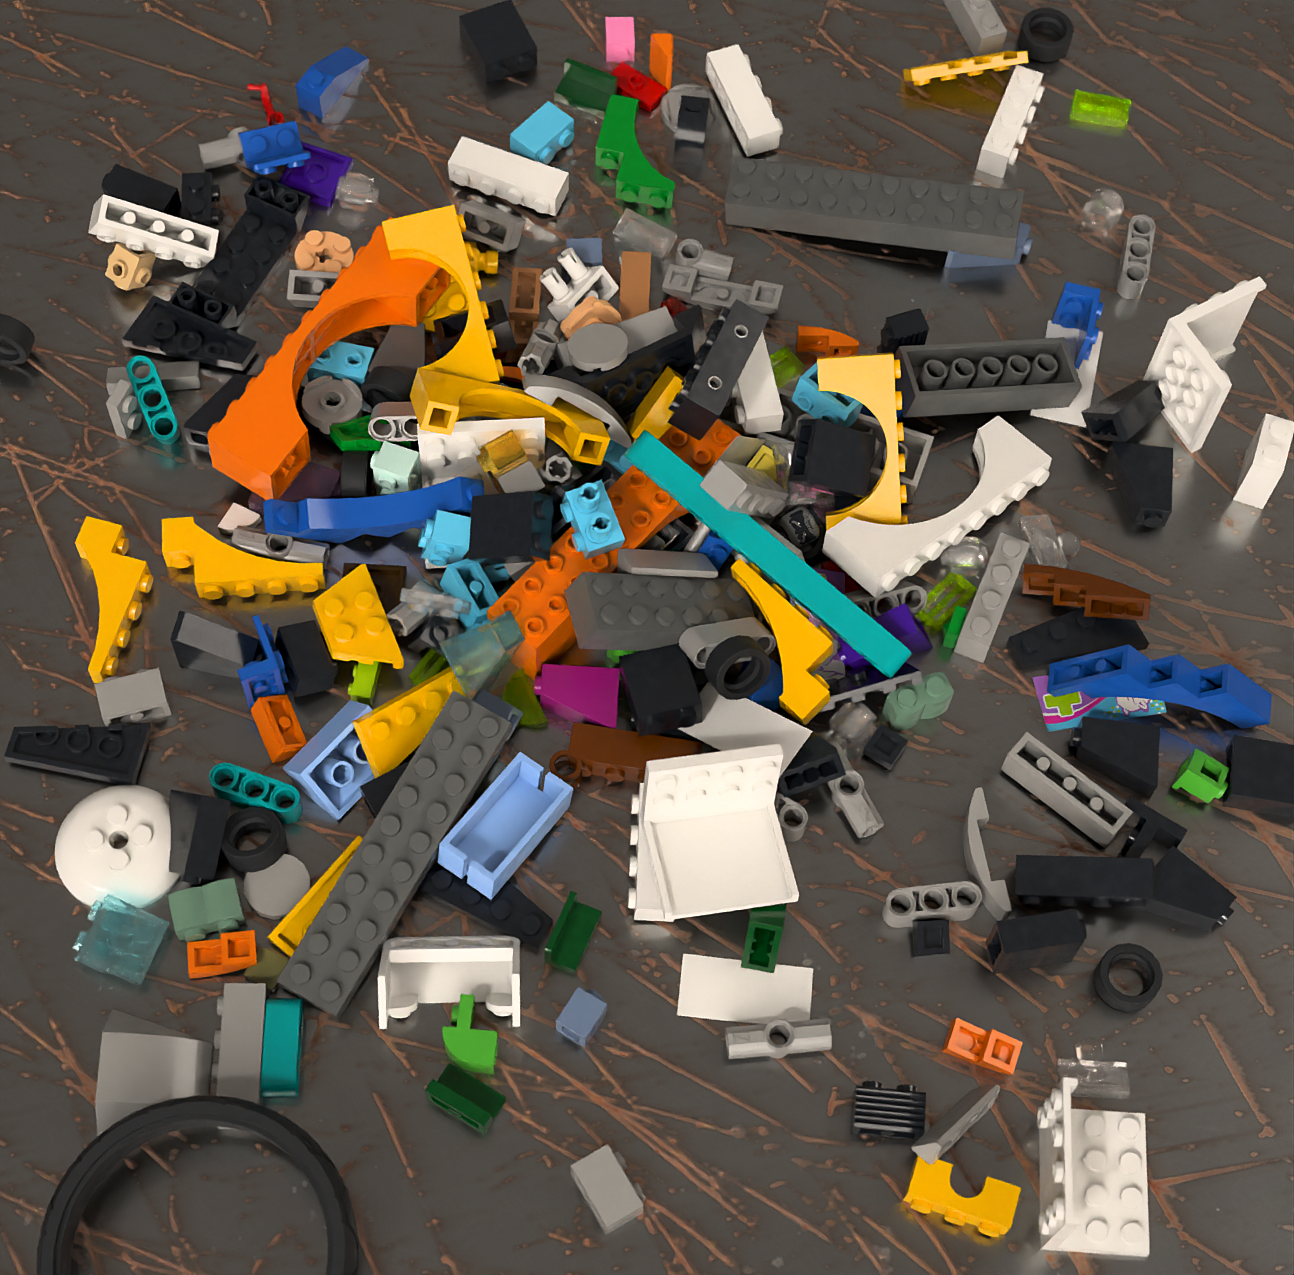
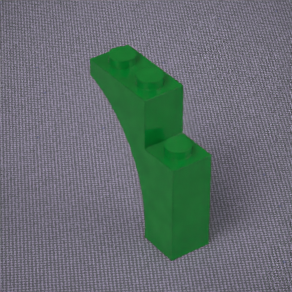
M611 94L596 145L595 165L606 169L619 170L616 180V198L627 202L648 204L657 208L672 209L675 182L666 178L651 166L637 143L635 126L638 119L639 99Z

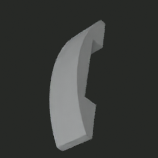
M669 264L662 285V291L695 306L699 304L702 308L721 312L724 306L729 309L734 301L738 299L762 314L777 313L784 285L758 280L754 281L753 286L701 277L698 276V269Z
M525 375L523 377V388L527 394L549 406H552L558 396L602 420L611 440L626 448L633 444L630 433L621 417L606 401L592 391L558 377L547 375Z
M980 787L975 789L964 819L963 850L965 862L972 883L980 888L982 893L981 901L998 921L1007 920L1012 909L1005 880L991 881L979 830H983L989 820L983 789Z

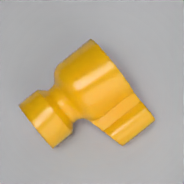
M464 241V244L470 242L474 261L469 262L471 271H477L478 273L479 271H485L486 274H497L498 251L487 250L485 253H481L477 248L476 242Z

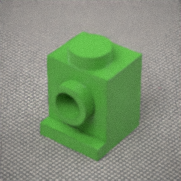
M1195 748L1180 765L1172 787L1176 790L1181 787L1209 804L1213 798L1220 799L1226 791L1228 783L1225 779L1229 768Z

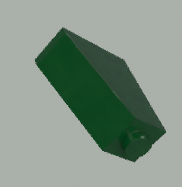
M787 903L750 908L741 961L742 968L774 973Z

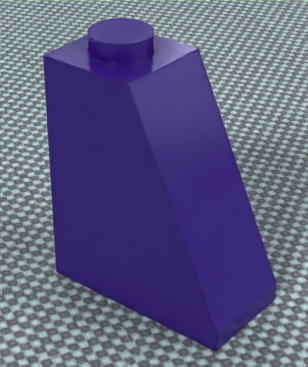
M906 603L873 618V620L906 646L912 655L933 648L922 621ZM837 637L841 646L837 649V652L845 666L850 665L853 669L873 666L840 637Z

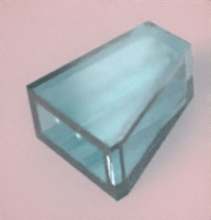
M511 610L461 629L439 642V645L465 696L471 700L480 694L482 689L486 690L493 685L525 638Z

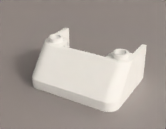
M505 935L397 937L389 939L383 944L378 973L379 1029H387L389 1015L394 1018L408 1017L411 1012L417 1009L418 1003H459L461 994L475 995V1002H486V1008L493 1011L494 1015L509 1016L513 1014V1026H520V940L518 938Z

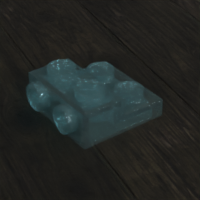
M107 894L102 902L95 900L87 916V919L91 920L92 923L87 933L82 930L80 931L73 944L72 949L77 951L74 960L104 974L109 972L139 986L142 984L170 922Z

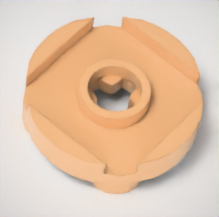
M318 230L309 231L305 235V239L298 244L294 255L297 270L339 273L344 267L348 268L354 261L351 242L347 237L334 232H320ZM328 255L332 259H326L324 263H321L319 257Z
M589 296L570 312L568 317L562 321L560 328L563 332L564 341L567 342L576 330L586 325L596 323L614 325L622 321L619 312L611 303L606 300L597 299L594 296Z

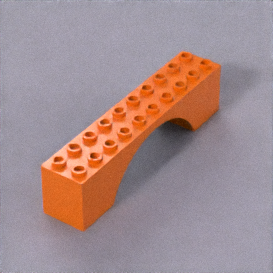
M381 224L378 225L369 243L358 249L348 268L344 267L339 272L336 283L331 289L327 288L323 291L316 307L304 314L297 330L294 333L290 332L284 339L282 348L276 355L272 354L267 359L264 370L258 377L251 378L240 399L233 400L220 423L216 422L212 425L207 438L213 467L265 500H279L311 460L308 429L296 409V401L301 383L314 361L334 343L364 329L386 325L417 327L450 286V274L439 266L424 260L410 258L391 260L383 226Z
M717 419L700 441L673 425L658 440L704 477L733 440L741 435L720 419ZM634 465L606 491L625 537L621 548L585 560L583 552H577L574 546L572 534L575 532L571 526L551 546L550 561L535 562L487 610L489 645L534 681L536 675L542 676V664L554 665L577 641L564 593L582 572L619 574L617 572L619 549L640 550L646 542L667 524L684 514L690 513Z

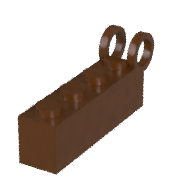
M574 722L569 750L556 752L550 759L549 770L566 783L575 780L570 785L573 787V791L579 787L582 776L587 777L591 776V774L604 776L606 779L614 782L629 780L640 784L644 783L647 761L701 754L702 742L650 734L639 737L638 732ZM562 757H568V760H563L555 763L558 759ZM567 767L572 769L574 773L561 775L557 770Z

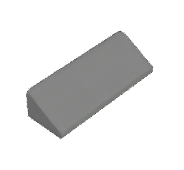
M199 361L154 364L166 391L201 388ZM145 365L138 367L135 371V377L140 379L147 377L150 373V367ZM127 366L108 368L106 387L109 396L120 379L130 382L126 369Z
M638 549L618 550L617 572L619 574L699 578L718 577V571L703 553Z
M998 1084L969 1091L912 1145V1150L929 1165L934 1164L992 1107L1001 1087Z

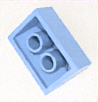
M352 700L283 767L284 771L300 790L336 820H339L362 797L360 786L375 779L353 725L354 720L372 711L369 705Z

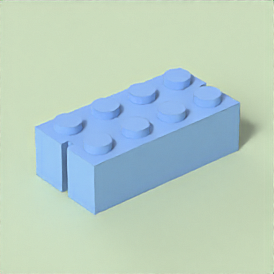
M519 752L440 842L438 863L460 879L467 875V883L489 899H492L570 807L573 787L551 772H548L545 776L542 792L539 788L541 787L544 767Z

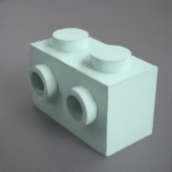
M384 441L380 451L376 450L370 462V468L373 469L374 474L372 483L375 484L376 495H389L420 489L422 486L420 453Z

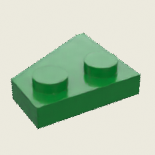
M371 415L329 426L330 437L342 451H380L384 443L383 441L375 440L369 434L368 424ZM378 420L382 424H390L386 420ZM388 441L411 449L410 441Z

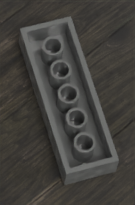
M1065 337L899 346L894 355V360L900 359L901 378L895 379V391H901L904 418L1065 408L1071 405L1082 388Z
M582 572L564 591L579 649L646 651L679 643L682 633L693 626L755 617L747 591L735 579Z

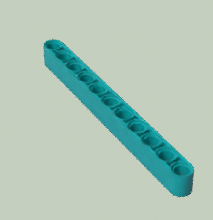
M644 430L623 454L635 467L745 559L757 566L764 575L885 676L891 679L912 655L906 646L748 514L726 510L699 486L704 478L649 432Z

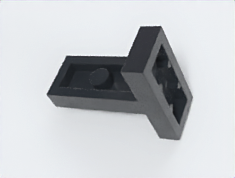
M1129 796L1125 806L1133 811L1126 824L1134 829L1125 842L1126 845L1130 846L1126 855L1119 852L1117 857L1140 858L1151 839L1168 849L1172 846L1177 848L1188 830Z

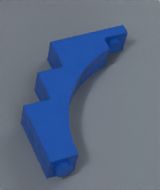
M459 476L433 486L381 496L342 499L306 498L297 503L269 499L263 502L265 533L338 544L363 534L389 538L411 528H425L427 519H432L437 510L471 517L472 497L485 495L484 481Z
M1128 644L1051 663L1049 668L1047 692L1054 697L1081 691L1090 698L1129 697L1152 699L1206 711L1235 724L1241 729L1270 724L1272 694L1229 663L1201 670L1180 654L1150 660Z

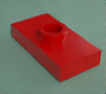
M621 62L610 74L618 78L617 93L624 97L639 99L638 105L650 113L661 102L663 96L665 97L667 94L666 87L624 62Z

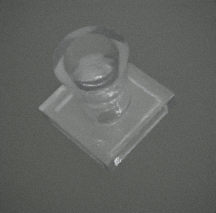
M794 443L771 446L776 467L777 484L789 493L784 500L786 504L782 511L790 509L795 505H803L806 508L810 506L813 509L835 507L833 494L817 490L812 491L811 487L788 482Z

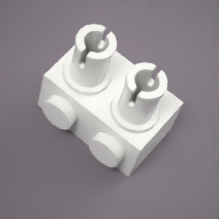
M573 248L564 250L557 258L572 277L568 285H566L554 267L543 272L545 277L543 275L539 277V280L554 297L547 308L560 325L585 298L594 296L597 299L608 301L619 289L603 265L585 267Z

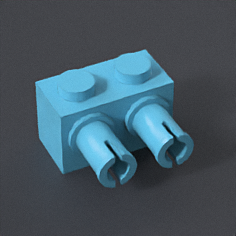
M602 480L594 483H585L579 488L565 492L563 504H560L561 513L566 523L571 522L575 532L572 534L574 546L577 552H583L585 560L622 547L625 537Z
M467 558L447 565L440 581V586L468 635L488 629L487 610L507 591L496 593L492 584L509 579L510 575L506 568L501 569L504 566L503 564L489 565L482 568L479 562L468 560Z

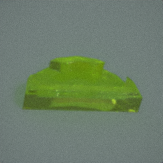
M523 668L510 676V680L505 685L503 701L524 713L518 723L521 726L535 729L548 726V721L534 695Z

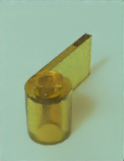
M512 429L478 447L481 454L475 456L484 473L491 471L499 488L498 477L528 462V458Z

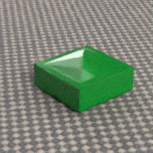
M956 605L952 617L943 622L944 642L942 646L951 649L956 646L967 614L966 608Z

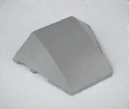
M111 1009L101 1039L95 1097L97 1136L131 1113L150 1105L175 1098L209 1095L213 1043Z

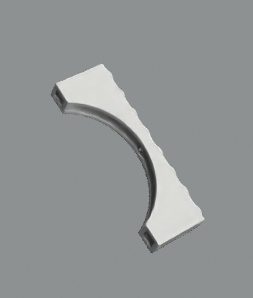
M998 415L977 430L972 450L977 459L980 480L973 493L962 504L937 518L905 525L876 524L848 516L826 531L822 552L876 598L884 591L889 592L893 590L899 581L907 575H914L927 561L937 559L943 550L951 544L953 546L957 545L971 530L976 531L980 529L987 519L993 515L1001 514L1011 502L1021 500L1031 488L1041 486L1049 477L1050 472L1048 470L1052 458Z

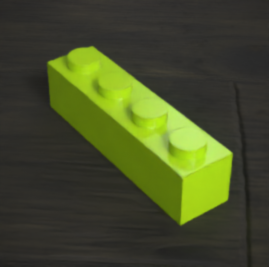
M374 661L373 665L358 662V665H354V681L348 687V695L351 696L352 701L369 706L372 705L383 662Z

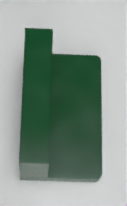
M567 58L564 62V77L554 92V100L604 119L611 94L617 95L618 78Z
M573 891L570 892L545 947L544 960L547 964L576 975L600 921L602 911L577 902V893Z
M452 1064L446 1066L437 1081L432 1078L425 1089L427 1100L483 1134L487 1133L506 1103L504 1095Z

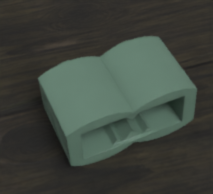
M943 672L928 674L922 677L923 683L902 685L897 687L896 691L888 694L882 713L892 731L907 730L916 725L920 719L935 718L947 710L954 690Z
M235 878L214 881L201 887L187 888L168 895L174 929L179 940H185L186 942L201 941L206 937V934L213 931L230 933L238 930L240 925L246 923L239 888Z

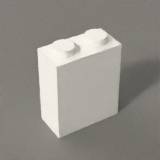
M1266 413L1246 450L1233 500L1257 508H1264L1284 472L1294 433L1293 421Z

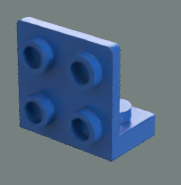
M295 120L238 133L246 168L260 175L276 172V166L279 165L288 166V168L305 165L304 160L311 158L310 152L302 149Z
M1065 282L1054 309L1051 323L1067 329L1074 328L1080 330L1074 359L1075 368L1079 369L1083 359H1089L1092 344L1095 345L1098 337L1099 327L1096 326V320L1100 319L1103 309V302L1099 301L1101 289Z
M258 614L252 616L262 652L265 655V660L252 661L237 670L249 708H252L259 697L286 694L283 684L289 682L281 654L274 644V637L268 623L262 624Z

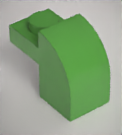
M461 994L459 1005L453 1004L451 1025L456 1027H442L446 1053L451 1061L463 1070L495 1074L499 1042L498 1031L473 1029L476 1006L475 995Z

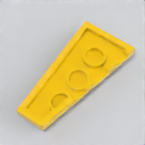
M1003 51L903 69L904 81H914V86L929 84L931 83L930 78L940 77L941 81L956 79L957 74L967 72V76L983 74L984 69L993 68V71L1010 69V65L1027 63L1028 55L1027 51Z
M456 663L353 721L374 778L396 768L422 743L453 690L467 698L474 693L463 664Z
M359 835L267 936L289 958L293 955L363 840Z

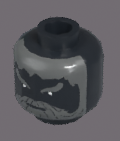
M802 504L791 507L779 514L775 519L777 527L775 531L798 549L816 540L819 537V529L822 527L821 521L814 509L810 506L806 508Z

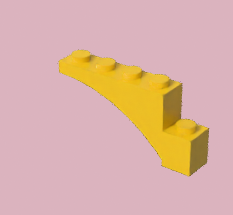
M86 516L75 544L80 557L88 560L94 572L98 588L100 607L99 630L88 671L93 682L100 683L106 678L114 676L119 664L118 655L121 648H125L129 642V629L133 620L136 621L140 616L142 609L141 600L144 593H149L151 590L153 575H151L146 561L125 556L129 540L125 535L122 525Z
M194 517L162 519V553L166 566L186 568L194 565L195 586L199 598L215 600L222 596L237 595L239 597H250L259 593L280 595L286 591L301 590L302 592H314L318 589L326 588L323 563H293L258 557L217 540L196 525Z
M739 558L731 566L732 577L747 591L761 610L776 639L783 674V694L779 697L780 707L799 722L806 725L830 701V692L828 691L830 686L818 674L814 676L811 674L834 652L833 637L821 625L816 628L808 620L810 617L798 604L792 606L785 600L786 594L775 583L769 585L762 579L763 573L757 566L751 562L746 564Z

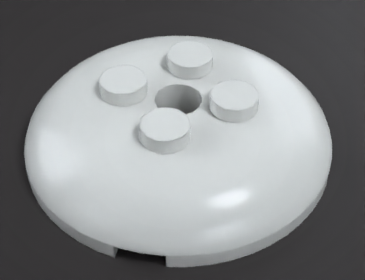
M117 785L96 791L81 800L64 819L55 843L57 871L70 893L82 903L107 912L130 908L137 910L154 903L166 895L181 877V874L169 872L171 845L169 799L161 793L146 787ZM128 840L125 847L120 849L113 848L115 841Z

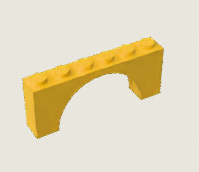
M450 205L382 221L391 260L403 258L419 259L439 266L457 281L468 303V320L460 340L444 357L420 368L500 385L499 378L504 377L503 367L500 359L494 360L492 349L497 348L493 330L487 331L484 320L489 319L485 300L479 302L477 290H482L478 272H472L469 262L474 261L470 242L464 244L462 233L467 232L463 214L457 215L455 206Z
M892 352L817 357L819 391L842 393L864 404L881 424L887 445L885 466L876 485L866 497H863L853 505L840 510L825 512L826 531L848 516L876 524H908L907 516H901V504L907 503L906 485H900L899 473L905 472L904 454H898V441H904L903 422L897 423L896 410H902L901 391H895V379L901 378L900 359L894 360Z
M422 368L417 369L410 392V399L421 430L451 435L457 420L472 416L499 419L544 417L545 436L561 446L571 460L601 466L610 441V436L603 421L562 398L557 397L552 406H549L521 389Z

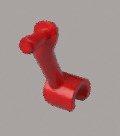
M264 82L261 85L249 83L247 85L249 91H261V100L267 113L268 126L284 123L283 114L275 111L267 85Z

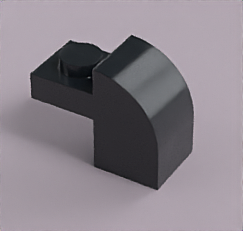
M681 96L674 162L702 165L710 98Z

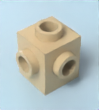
M117 243L114 251L108 258L105 276L115 281L114 284L123 290L145 287L152 276L151 269L156 256L150 251H135L127 248L126 244Z

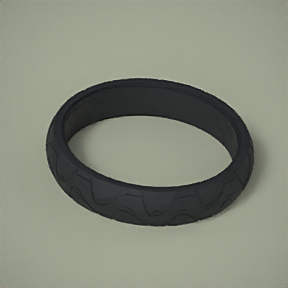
M201 1095L175 1098L145 1107L114 1123L110 1128L97 1136L71 1164L55 1190L42 1223L37 1248L36 1273L37 1275H71V1256L75 1233L85 1206L96 1187L106 1174L133 1150L152 1139L180 1129L200 1126L234 1128L262 1137L290 1155L308 1177L323 1210L328 1238L326 1275H357L359 1241L356 1218L346 1186L332 1160L305 1130L287 1117L260 1104L235 1097Z

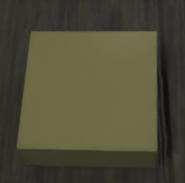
M261 946L257 952V964L246 969L243 974L244 978L252 983H266L269 992L274 994L279 986L277 979L287 965L288 960Z

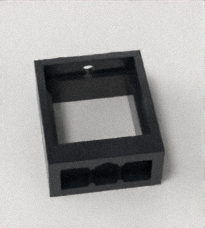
M502 299L486 303L489 319L484 320L487 331L493 330L497 348L492 349L493 356L516 349V342ZM469 309L433 320L435 331L431 332V337L438 360L449 353L460 340L467 324Z

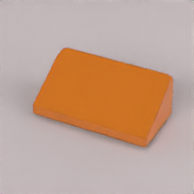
M653 33L651 34L649 71L659 84L667 88V93H669L673 64L672 34Z
M288 695L264 696L257 699L251 708V714L271 762L276 763L295 756L308 742Z

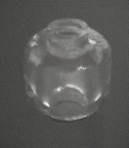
M348 171L344 177L339 176L335 199L339 200V205L342 208L366 212L370 204L376 205L379 188L374 187L372 176Z
M1102 188L1094 191L1083 207L1082 216L1085 223L1093 230L1100 232L1114 228L1124 212L1123 199L1117 192L1111 189Z
M964 536L957 545L953 546L951 544L941 553L942 565L948 566V571L952 576H978L982 569L987 568V544H983L977 536Z
M860 701L856 704L852 702L845 703L829 721V726L833 731L830 737L837 741L843 749L847 745L851 748L859 749L876 731L877 726L874 721L877 717Z

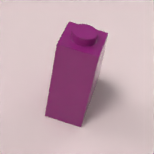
M542 664V676H535L534 695H540L541 707L573 723L577 722L616 729L620 668Z

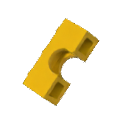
M919 1155L916 1157L903 1201L911 1203L910 1207L912 1209L927 1214L931 1213V1210L945 1215L944 1219L957 1225H965V1222L978 1226V1231L992 1237H999V1234L1005 1235L1010 1230L1021 1187L987 1176L982 1182L979 1194L976 1197L964 1198L959 1196L950 1184L953 1164L938 1159L934 1164L929 1165Z

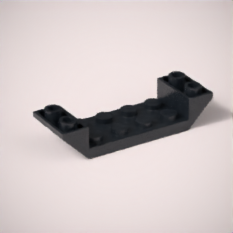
M258 174L244 194L246 211L215 253L214 258L208 263L193 286L184 282L180 284L168 301L167 307L219 331L238 326L298 240L310 203L309 195Z
M698 304L673 316L677 332L628 354L627 358L615 368L607 371H601V368L581 377L568 365L547 376L565 379L587 388L606 401L621 418L635 412L667 366L683 377L689 368H692L695 362L693 359L697 351L706 341L702 307Z

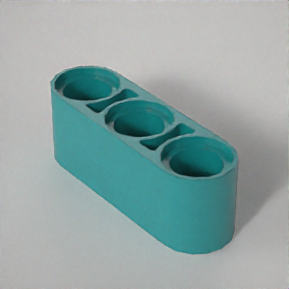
M142 355L135 356L130 359L126 369L149 429L160 443L172 444L180 437L181 428L159 372L151 359ZM143 365L150 367V373L147 377L142 379L135 377V371L138 367ZM151 394L161 395L162 399L159 405L155 407L147 406L146 401ZM167 421L173 424L171 433L168 435L158 434V427L161 423Z
M225 762L215 765L209 773V782L214 795L219 799L230 800V805L241 809L253 806L265 807L273 811L280 822L285 824L294 823L302 816L303 807L299 792L290 784ZM223 779H233V782L228 786L218 785ZM256 789L264 791L258 797L248 796L250 792ZM285 800L294 801V804L289 808L279 807L280 803Z
M302 998L266 999L260 1080L261 1097L298 1096L303 1026Z

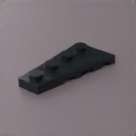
M154 295L122 338L123 346L241 371L245 369L259 349L256 341L230 329L219 331L168 308V301Z
M1081 607L1010 636L1007 644L1021 668L1047 665L1062 661L1063 659L1075 658L1128 644L1136 650L1147 649L1149 642L1136 620L1084 616L1085 607Z
M905 662L891 679L874 666L855 668L848 672V676L840 679H826L825 681L830 686L828 689L830 701L818 713L836 708V701L841 700L843 703H855L865 700L866 693L870 691H883L884 694L896 691V684L911 680L912 685L923 683L921 670Z
M122 723L108 724V727H89V725H75V728H58L57 726L14 727L4 758L7 762L122 785H134L152 731L151 723H139V726H123Z
M437 857L419 888L420 893L502 935L516 937L520 940V944L538 952L553 925L551 917L508 880L496 895L489 899L467 883V875L460 879L440 865Z

